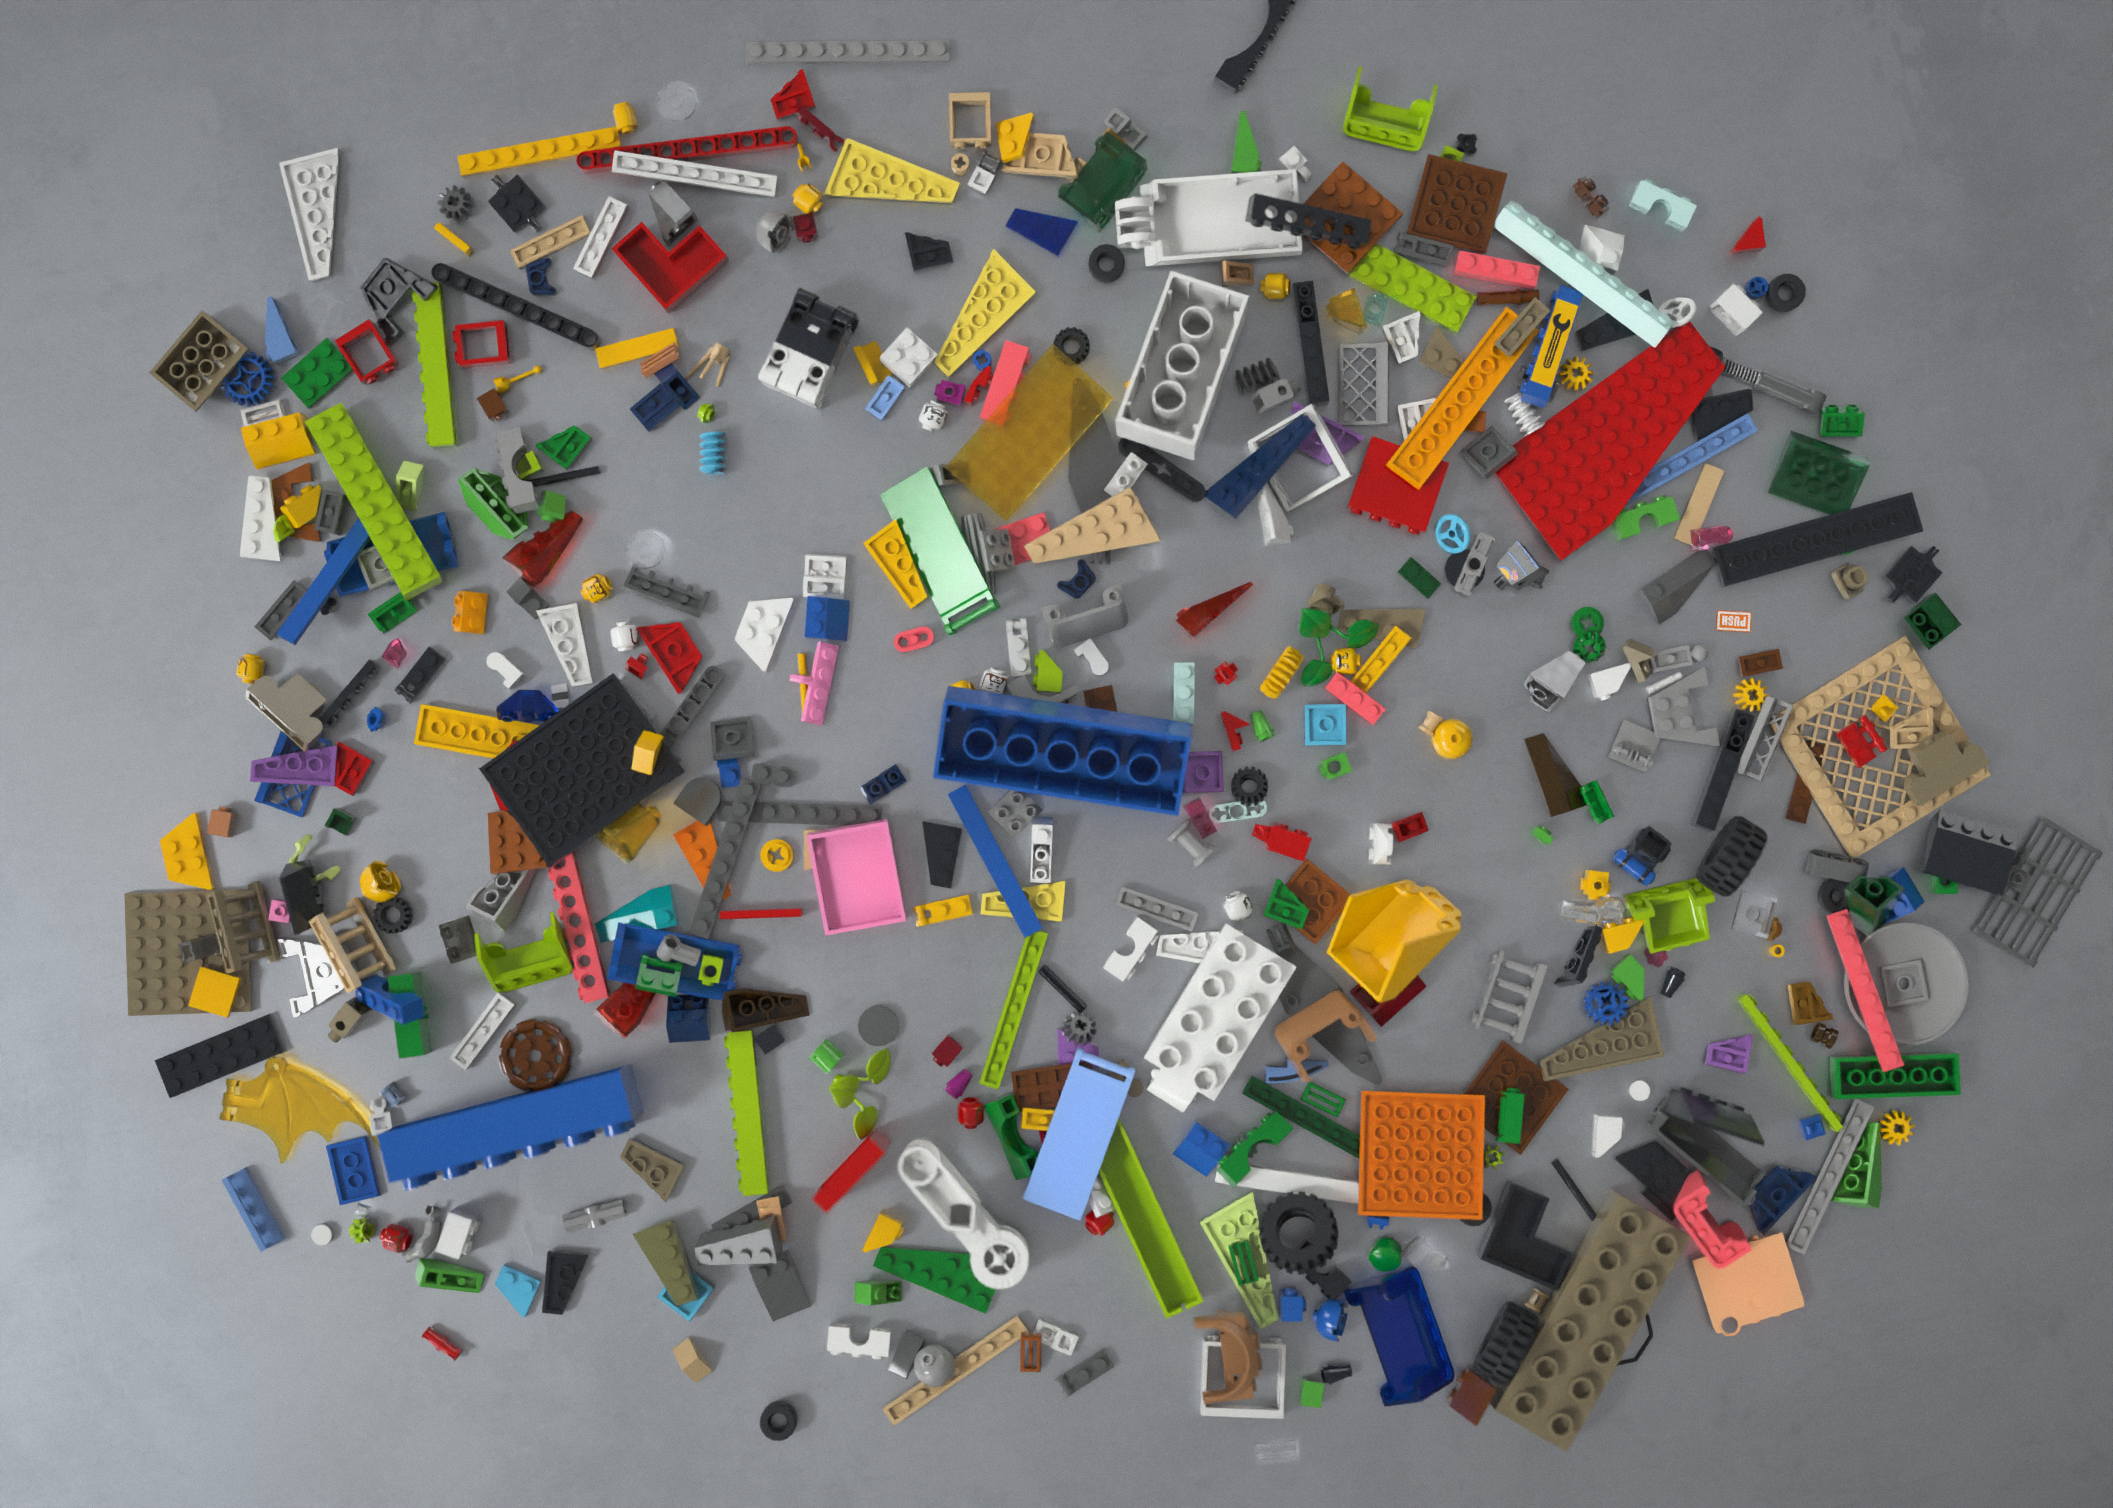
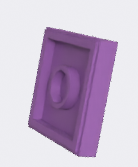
M1222 751L1189 752L1182 793L1224 792Z

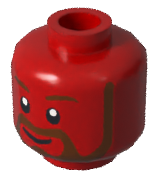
M975 1097L964 1098L957 1106L958 1122L964 1125L966 1129L977 1128V1125L982 1124L984 1121L983 1103Z
M390 1224L381 1231L380 1240H382L384 1249L395 1253H402L404 1250L409 1249L412 1235L408 1228L397 1224Z

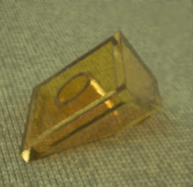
M1355 288L1329 298L1328 305H1326L1328 316H1332L1334 322L1357 334H1363L1367 326Z

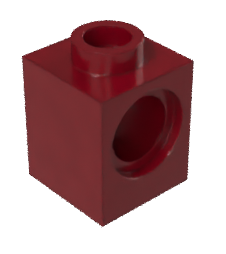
M948 1034L932 1052L934 1056L933 1061L941 1067L943 1065L948 1067L961 1052L963 1046Z

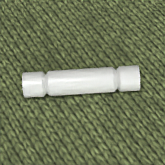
M1678 671L1653 685L1647 686V692L1652 694L1682 679V674Z

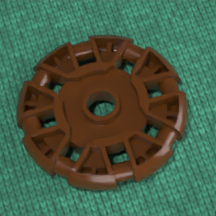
M529 1019L516 1024L517 1027L509 1030L500 1044L501 1055H499V1065L503 1075L506 1074L510 1079L509 1082L522 1091L532 1090L534 1093L554 1088L556 1083L562 1082L571 1067L569 1063L570 1057H572V1048L568 1038L564 1037L561 1033L562 1030L558 1026L546 1020L541 1022L537 1021V1019ZM536 1029L542 1030V1036L535 1035ZM523 1033L526 1038L520 1041L517 1036ZM553 1037L559 1042L555 1046L549 1041ZM510 1049H516L515 1057L509 1056ZM533 1050H538L541 1053V1059L537 1062L531 1059L530 1054ZM557 1055L562 1056L561 1063L556 1062ZM515 1066L522 1071L518 1075L512 1070ZM551 1070L554 1075L549 1079L546 1073ZM530 1076H537L535 1083L529 1082Z

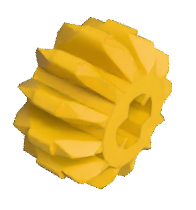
M1574 356L1573 361L1567 358L1565 360L1566 364L1560 365V368L1564 371L1558 373V376L1565 377L1560 381L1561 384L1567 381L1566 389H1570L1573 385L1574 391H1578L1579 386L1585 389L1587 387L1586 383L1592 382V379L1588 377L1594 374V371H1588L1592 364L1585 365L1586 358H1582L1579 362L1578 356ZM1577 369L1579 371L1578 374H1580V376L1575 378L1573 376L1574 373H1572V371H1575Z
M1749 678L1748 682L1745 679L1742 680V686L1736 685L1735 687L1739 693H1733L1734 697H1739L1735 704L1742 703L1740 710L1744 711L1747 708L1749 713H1752L1754 708L1756 711H1760V704L1763 705L1765 702L1763 698L1769 696V694H1763V691L1767 690V686L1760 688L1762 681L1758 680L1755 683L1754 678ZM1753 691V694H1752V695H1753L1755 698H1754V699H1749L1750 695L1747 694V693Z
M1892 1110L1891 1115L1885 1113L1886 1121L1879 1120L1881 1124H1884V1127H1880V1132H1884L1881 1136L1882 1139H1888L1889 1144L1895 1142L1897 1145H1901L1902 1140L1909 1142L1907 1135H1914L1913 1132L1909 1131L1915 1127L1914 1124L1909 1123L1912 1118L1910 1116L1905 1117V1112L1900 1111L1898 1114L1896 1110ZM1895 1124L1900 1125V1127H1897V1128H1899L1898 1131H1894V1130H1893V1129H1896V1128L1894 1127Z

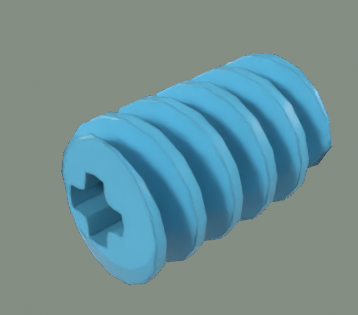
M711 431L700 435V439L704 440V442L700 443V447L704 448V450L700 451V455L704 457L700 459V463L705 465L700 467L701 472L710 475L725 474V472L720 471V468L725 467V464L720 463V460L725 459V456L720 455V452L726 450V448L720 447V444L726 442V440L720 439V436L726 434L725 432Z

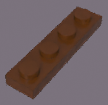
M1806 740L1807 746L1816 755L1814 757L1820 765L1822 760L1820 755H1823L1825 745L1815 742L1814 746L1810 748L1811 741ZM1798 772L1785 819L1806 824L1813 796Z

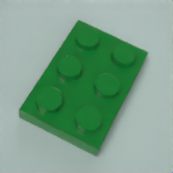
M326 337L283 375L281 379L303 404L310 409L346 378L353 369L342 353Z

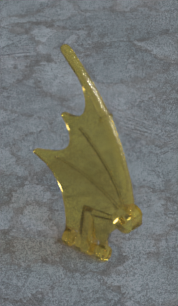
M276 1056L269 1058L265 1063V1071L251 1081L226 1078L225 1085H227V1089L223 1094V1111L220 1112L219 1119L244 1123L265 1132L275 1143L281 1164L285 1162L291 1147L302 1133L314 1131L323 1136L327 1142H330L336 1125L345 1121L361 1126L369 1133L380 1150L377 1136L371 1135L369 1119L352 1101L351 1097H347L338 1088L317 1075L287 1063L285 1058ZM275 1063L279 1066L278 1070L274 1068ZM235 1087H241L240 1095L234 1093ZM232 1107H237L236 1115L230 1114Z

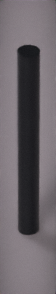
M595 466L525 481L532 482L534 487L600 474V468Z
M1556 1158L1551 1164L1593 1222L1597 1214L1558 1158Z

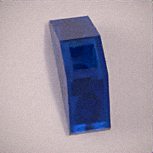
M518 690L498 705L496 712L498 720L504 722L523 721L531 723L533 721L545 722L558 713L559 709L540 690Z

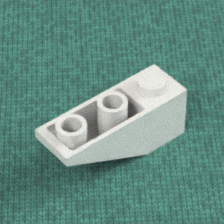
M1033 817L1030 882L1051 883L1053 817Z

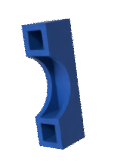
M377 974L362 979L360 981L362 986L355 991L359 1002L402 1025L424 1017L421 997L412 992L389 993L388 980Z

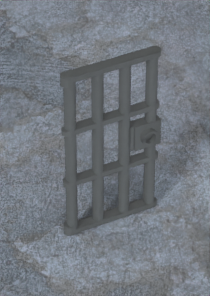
M2040 816L2039 824L2022 852L2018 853L2016 862L2012 864L2004 894L2002 896L1995 895L1978 925L1972 929L2032 968L2037 964V958L2052 933L2058 929L2057 925L2076 893L2079 894L2081 891L2079 888L2094 863L2103 854L2101 850L2092 847L2044 816ZM2048 825L2055 829L2057 833L2037 863L2029 858V855ZM2066 836L2074 841L2056 873H2053L2045 867L2063 837ZM2082 846L2089 850L2091 854L2071 884L2064 880L2063 876ZM2025 862L2035 867L2031 875L2021 869ZM2043 872L2050 876L2052 880L2033 911L2023 906ZM2061 883L2069 888L2049 922L2041 917L2040 914L2058 884ZM2010 887L2020 893L2016 901L2006 895ZM2004 899L2013 906L1994 937L1984 932ZM2019 910H2022L2030 916L2010 948L2003 944L2001 940ZM2038 920L2047 927L2029 957L2026 958L2018 953Z

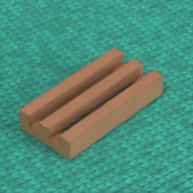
M673 342L640 363L642 375L648 378L679 358L677 345Z

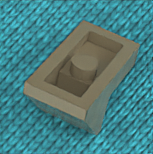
M1628 639L1622 648L1638 682L1641 683L1646 681L1651 674L1650 664L1645 660L1652 658L1657 650L1635 640Z

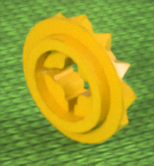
M773 839L764 844L761 849L760 858L762 864L768 870L780 872L788 868L792 863L793 852L791 846L785 841ZM781 847L780 855L785 859H777L773 864L774 856L769 851L777 852Z

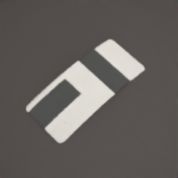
M566 683L552 685L551 694L554 714L569 705Z

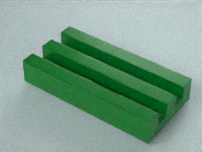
M1310 1081L1300 1100L1337 1118L1346 1101L1345 1098ZM1311 1087L1339 1100L1340 1103L1337 1104L1310 1091ZM1309 1094L1337 1108L1336 1111L1328 1109L1306 1098L1307 1095Z
M1248 1240L1228 1245L1238 1285L1242 1286L1243 1284L1259 1281ZM1242 1246L1246 1247L1250 1267L1253 1274V1277L1249 1278V1274L1247 1271L1243 1251L1241 1248ZM1234 1248L1238 1249L1245 1276L1243 1280H1241Z

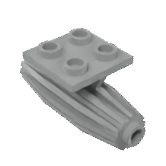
M981 513L961 516L962 534L989 588L995 594L996 571L1015 569L1008 529L987 530Z

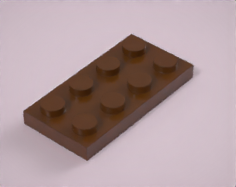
M1086 1061L1079 1063L1080 1066L1093 1070L1092 1063ZM1072 1063L1011 1072L1014 1098L1019 1111L1022 1112L1023 1108L1048 1109L1057 1107Z

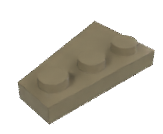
M631 1138L628 1139L620 1156L666 1203L685 1165Z

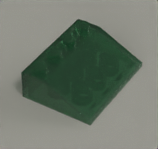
M1791 431L1780 455L1768 493L1830 515L1849 510L1870 467L1869 459L1866 456Z

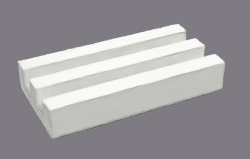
M281 400L240 410L244 427L284 416ZM277 406L276 410L249 417L246 416L248 413ZM279 414L278 417L270 418L267 420L251 424L248 423L249 421Z

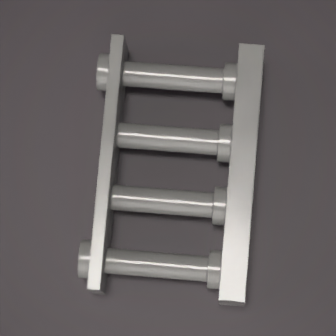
M1498 949V952H1494L1491 959L1493 967L1478 1011L1473 1012L1471 1018L1472 1027L1479 1029L1482 1023L1510 1033L1512 1041L1522 1044L1548 966L1537 963L1536 966L1530 967L1503 958L1505 951ZM1500 965L1528 974L1532 978L1529 986H1522L1497 977ZM1497 985L1523 994V997H1525L1523 1005L1517 1006L1491 997L1493 986ZM1487 1004L1515 1013L1518 1016L1517 1023L1510 1025L1484 1016Z

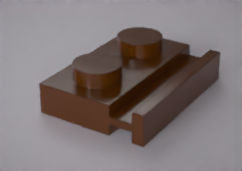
M1112 685L1083 691L1086 707L1117 712Z

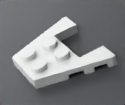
M286 938L277 939L280 958L296 954L300 955L307 986V996L290 999L293 1017L302 1015L345 989L321 944Z

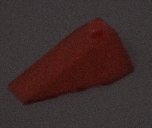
M625 982L594 1011L597 1018L608 1029L623 1039L639 1026L656 994L635 989V984Z

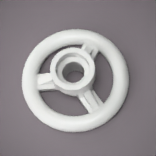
M1677 297L1663 303L1658 310L1661 313L1667 314L1675 322L1671 327L1674 328L1688 323L1696 314L1697 307L1693 300L1686 297ZM1681 303L1678 307L1666 310L1668 307L1674 304ZM1689 305V306H1690V312H1689V314L1686 316L1685 310H1686V307Z

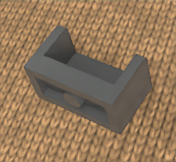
M323 489L315 530L340 536L337 528L343 502L348 500L345 494Z

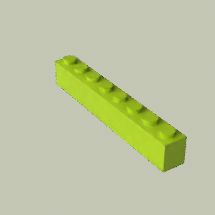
M435 282L434 284L439 288L428 301H424L415 291H412V299L416 303L417 311H414L415 323H418L419 331H416L417 343H420L421 351H418L419 363H422L423 370L420 371V381L422 384L424 383L422 401L423 404H426L424 422L428 424L426 442L433 449L458 447L443 285Z
M754 1029L728 1032L727 1036L724 1037L725 1049H729V1057H726L727 1069H731L728 1085L729 1090L733 1089V1098H730L731 1110H735V1118H732L733 1130H737L734 1146L735 1151L739 1150V1159H736L737 1171H741V1179H738L739 1191H743V1196L768 1194L770 1190Z

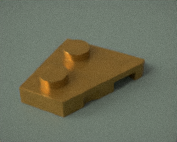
M1811 982L1788 984L1793 1025L1833 1020V1015L1827 1011L1823 1005V1000L1816 994Z

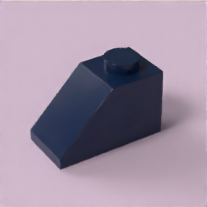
M672 363L654 373L684 410L700 398Z

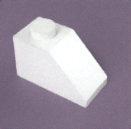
M1630 663L1587 675L1594 698L1600 697L1601 701L1612 698V693L1618 691L1631 667Z
M1594 1114L1592 1156L1600 1158L1621 1139V1134L1625 1133V1121H1622V1117Z

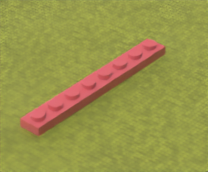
M1845 909L1827 915L1828 923L1882 1071L1886 1072L1904 1066L1848 910Z

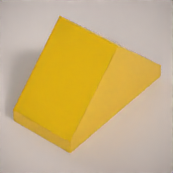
M645 730L642 732L634 748L632 770L652 775L664 738L663 735Z

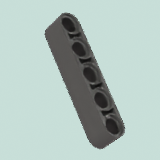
M710 666L704 671L659 735L671 738L672 743L668 747L670 751L677 746L723 682L724 672L721 668ZM712 670L719 672V678L716 681H711L709 678ZM705 686L707 688V695L700 698L697 691L700 687ZM689 703H693L696 707L693 714H688L685 710L686 705ZM678 719L682 720L684 724L680 731L674 729V722Z

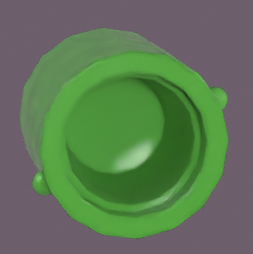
M826 1038L809 1059L828 1074L845 1054Z

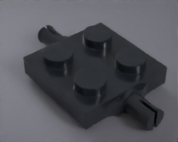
M518 174L507 183H504L498 175H495L491 181L497 186L498 190L487 202L513 232L516 233L528 224L536 233L539 232L542 226L535 218L538 212L545 207L544 203Z
M1910 546L1883 576L1895 589L1887 597L1888 600H1891V603H1895L1900 595L1906 596L1914 604L1917 603L1943 573L1932 561L1939 552L1935 546H1932L1926 554L1920 553L1913 546Z

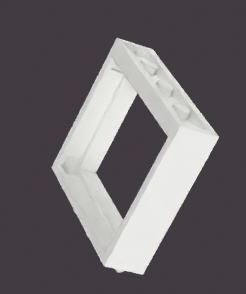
M1310 404L1248 441L1250 445L1248 447L1252 454L1261 447L1260 442L1284 429L1301 414L1304 416L1308 415L1309 419L1316 424L1315 429L1341 475L1299 500L1292 502L1277 473H1275L1269 480L1268 485L1273 493H1277L1279 505H1281L1283 510L1286 509L1287 512L1293 511L1354 476L1315 404Z
M1208 1335V1338H1203L1201 1416L1283 1419L1286 1361L1285 1341H1281V1338L1270 1337L1269 1340H1261V1337H1259L1260 1348L1278 1349L1276 1406L1204 1404L1202 1392L1208 1391L1209 1346L1221 1347V1341L1218 1335Z

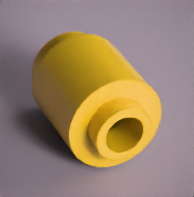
M629 102L614 105L613 114L618 131L623 132V134L634 132V128L638 125L633 107L630 106Z

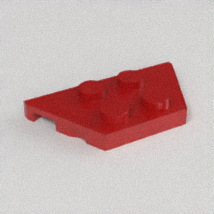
M676 622L637 627V631L678 694H681L703 658L683 624Z

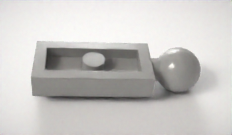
M1689 645L1657 651L1649 659L1651 673L1693 665V658L1697 661H1703L1708 656V649L1704 645H1697L1690 651Z

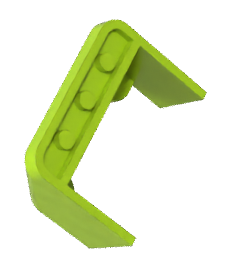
M1358 66L1343 124L1344 133L1351 137L1408 151L1419 150L1422 147L1433 112L1438 85L1433 86L1429 101L1424 99L1414 100L1408 110L1371 101L1372 92L1370 88L1359 84L1362 67Z
M554 912L550 913L551 926L543 931V940L505 950L504 946L497 942L485 945L479 933L474 934L477 960L494 991L505 993L566 976L572 972V962L568 955L567 943Z

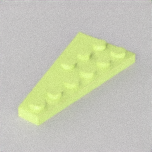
M1253 1191L1199 1222L1258 1326L1262 1329L1278 1320V1314L1266 1254L1260 1242L1259 1220ZM1248 1240L1259 1281L1239 1286L1228 1245ZM1242 1246L1241 1248L1243 1251L1247 1271L1249 1274V1278L1253 1277V1274L1250 1267L1246 1247ZM1234 1248L1241 1280H1243L1245 1276L1238 1249Z

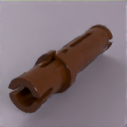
M1539 289L1477 292V305H1521V303H1530L1535 297L1540 300Z

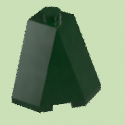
M1858 875L1845 887L1853 926L1866 936L1871 935L1884 924L1904 888L1889 876L1867 878V876Z

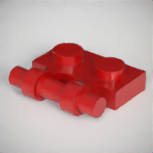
M1866 715L1859 718L1862 723L1861 727L1858 728L1856 723L1852 722L1836 733L1857 768H1861L1877 757L1873 751L1874 748L1877 747L1880 753L1888 750L1884 744V738L1879 736L1874 728L1875 724ZM1865 732H1867L1873 740L1870 743H1868L1865 737L1863 736Z

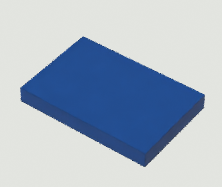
M367 1136L326 1146L340 1205L381 1195Z

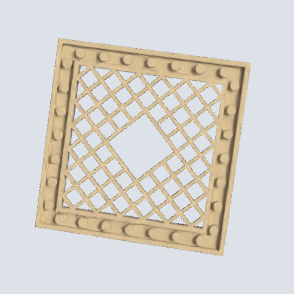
M1906 636L1901 637L1792 704L1794 707L1779 740L1847 854L1851 857H1859L1991 776L1987 767H1984L1922 806L1912 803L1911 799L1904 803L1907 793L1905 788L1893 787L1895 776L1905 778L1911 774L1912 766H1915L1911 757L1910 761L1900 759L1902 748L1897 750L1892 772L1863 765L1861 767L1864 768L1862 778L1851 777L1853 767L1856 766L1852 759L1851 761L1841 759L1844 748L1841 742L1840 744L1830 742L1832 731L1839 732L1841 730L1833 728L1835 718L1846 719L1844 728L1849 725V721L1860 723L1859 727H1861L1862 723L1859 719L1850 717L1852 708L1863 709L1861 717L1866 715L1867 710L1872 711L1871 707H1868L1870 696L1880 698L1886 693L1887 685L1897 688L1895 698L1888 697L1896 705L1898 703L1908 705L1906 715L1896 714L1895 711L1890 717L1888 726L1878 724L1880 717L1876 715L1875 727L1890 730V727L1893 726L1894 717L1908 718L1912 706L1922 710L1926 707H1932L1933 735H1935L1937 729L1938 732L1943 731L1952 735L1957 746L1964 741L1971 742ZM1896 665H1898V667L1900 668V670L1893 669V667H1895ZM1890 671L1900 674L1898 684L1888 682ZM1886 672L1884 681L1875 679ZM1904 677L1906 678L1911 688L1902 686ZM1873 682L1883 684L1881 695L1871 693ZM1869 683L1867 692L1858 690L1860 687ZM1901 689L1911 691L1909 702L1899 700ZM1852 693L1850 702L1841 700ZM1856 693L1866 695L1864 706L1854 703ZM1914 695L1917 696L1922 705L1913 703ZM1835 703L1833 713L1824 711V709ZM1839 703L1849 705L1847 716L1836 714ZM1787 708L1777 713L1776 718L1784 716ZM1817 714L1816 723L1806 721ZM1821 714L1832 716L1830 726L1819 724ZM1772 723L1769 726L1776 735L1778 729L1776 724ZM1804 724L1815 726L1812 737L1802 735ZM1818 727L1828 730L1826 741L1816 738ZM1804 739L1811 740L1810 748L1814 746L1815 741L1825 744L1823 755H1820L1822 758L1820 765L1814 757L1816 755L1809 749ZM1829 745L1839 747L1837 758L1827 756ZM1826 759L1836 761L1834 772L1823 770ZM1840 762L1850 765L1848 775L1837 773ZM1899 762L1909 764L1906 775L1896 773ZM1868 769L1878 772L1875 782L1865 780ZM1825 773L1833 775L1831 783L1829 782ZM1881 773L1892 775L1889 786L1879 783ZM1836 776L1846 778L1844 789L1834 787ZM1850 780L1860 782L1858 793L1848 791ZM1864 783L1874 785L1872 796L1862 794ZM1878 787L1888 789L1886 800L1876 797ZM1892 790L1902 792L1900 803L1890 801ZM1836 791L1843 792L1842 801ZM1847 794L1857 796L1855 807L1845 805ZM1861 797L1871 799L1869 810L1859 808ZM1875 801L1885 803L1883 814L1873 812ZM1889 804L1899 806L1887 813ZM1846 808L1854 810L1852 818ZM1858 811L1868 813L1866 824L1855 822ZM1872 815L1881 817L1870 824ZM1857 826H1861V827H1865V828H1863V829H1861V830L1859 831V829H1858Z

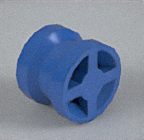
M1754 277L1745 285L1746 295L1750 299H1759L1768 290V283L1762 277Z

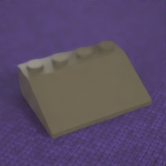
M201 310L149 373L197 412L249 349L213 317Z

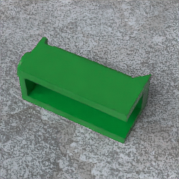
M1507 1088V1091H1501L1504 1096H1501L1498 1125V1133L1500 1135L1494 1140L1497 1142L1520 1144L1524 1094L1519 1092L1517 1088Z

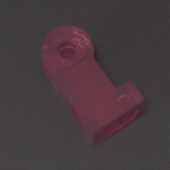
M1711 526L1690 530L1692 550L1697 551L1709 550L1708 544L1710 543L1727 544L1733 538V532L1728 526Z
M1199 797L1183 806L1202 839L1217 832Z

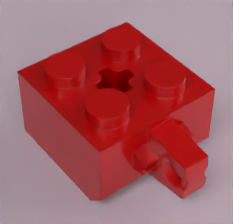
M1278 822L1270 826L1255 824L1252 831V836L1263 841L1267 850L1299 861L1305 860L1312 839L1307 837L1308 832L1295 829L1292 832L1288 830L1289 826Z

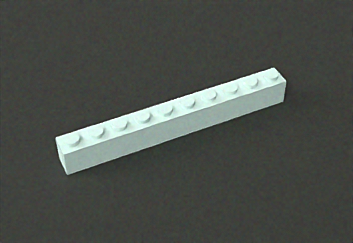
M1511 200L1496 218L1494 228L1654 348L1675 323L1667 314L1657 310L1651 302L1641 298L1635 290L1621 283L1619 278L1605 271L1603 266L1593 262L1584 252L1577 250L1568 240L1561 238L1552 228L1541 223L1536 216L1526 212L1520 204L1514 203Z

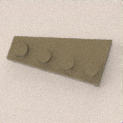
M1426 609L1341 610L1337 629L1348 633L1349 627L1354 622L1363 619L1371 620L1379 624V629L1373 639L1383 641L1394 626L1397 625L1412 637L1406 647L1417 649Z

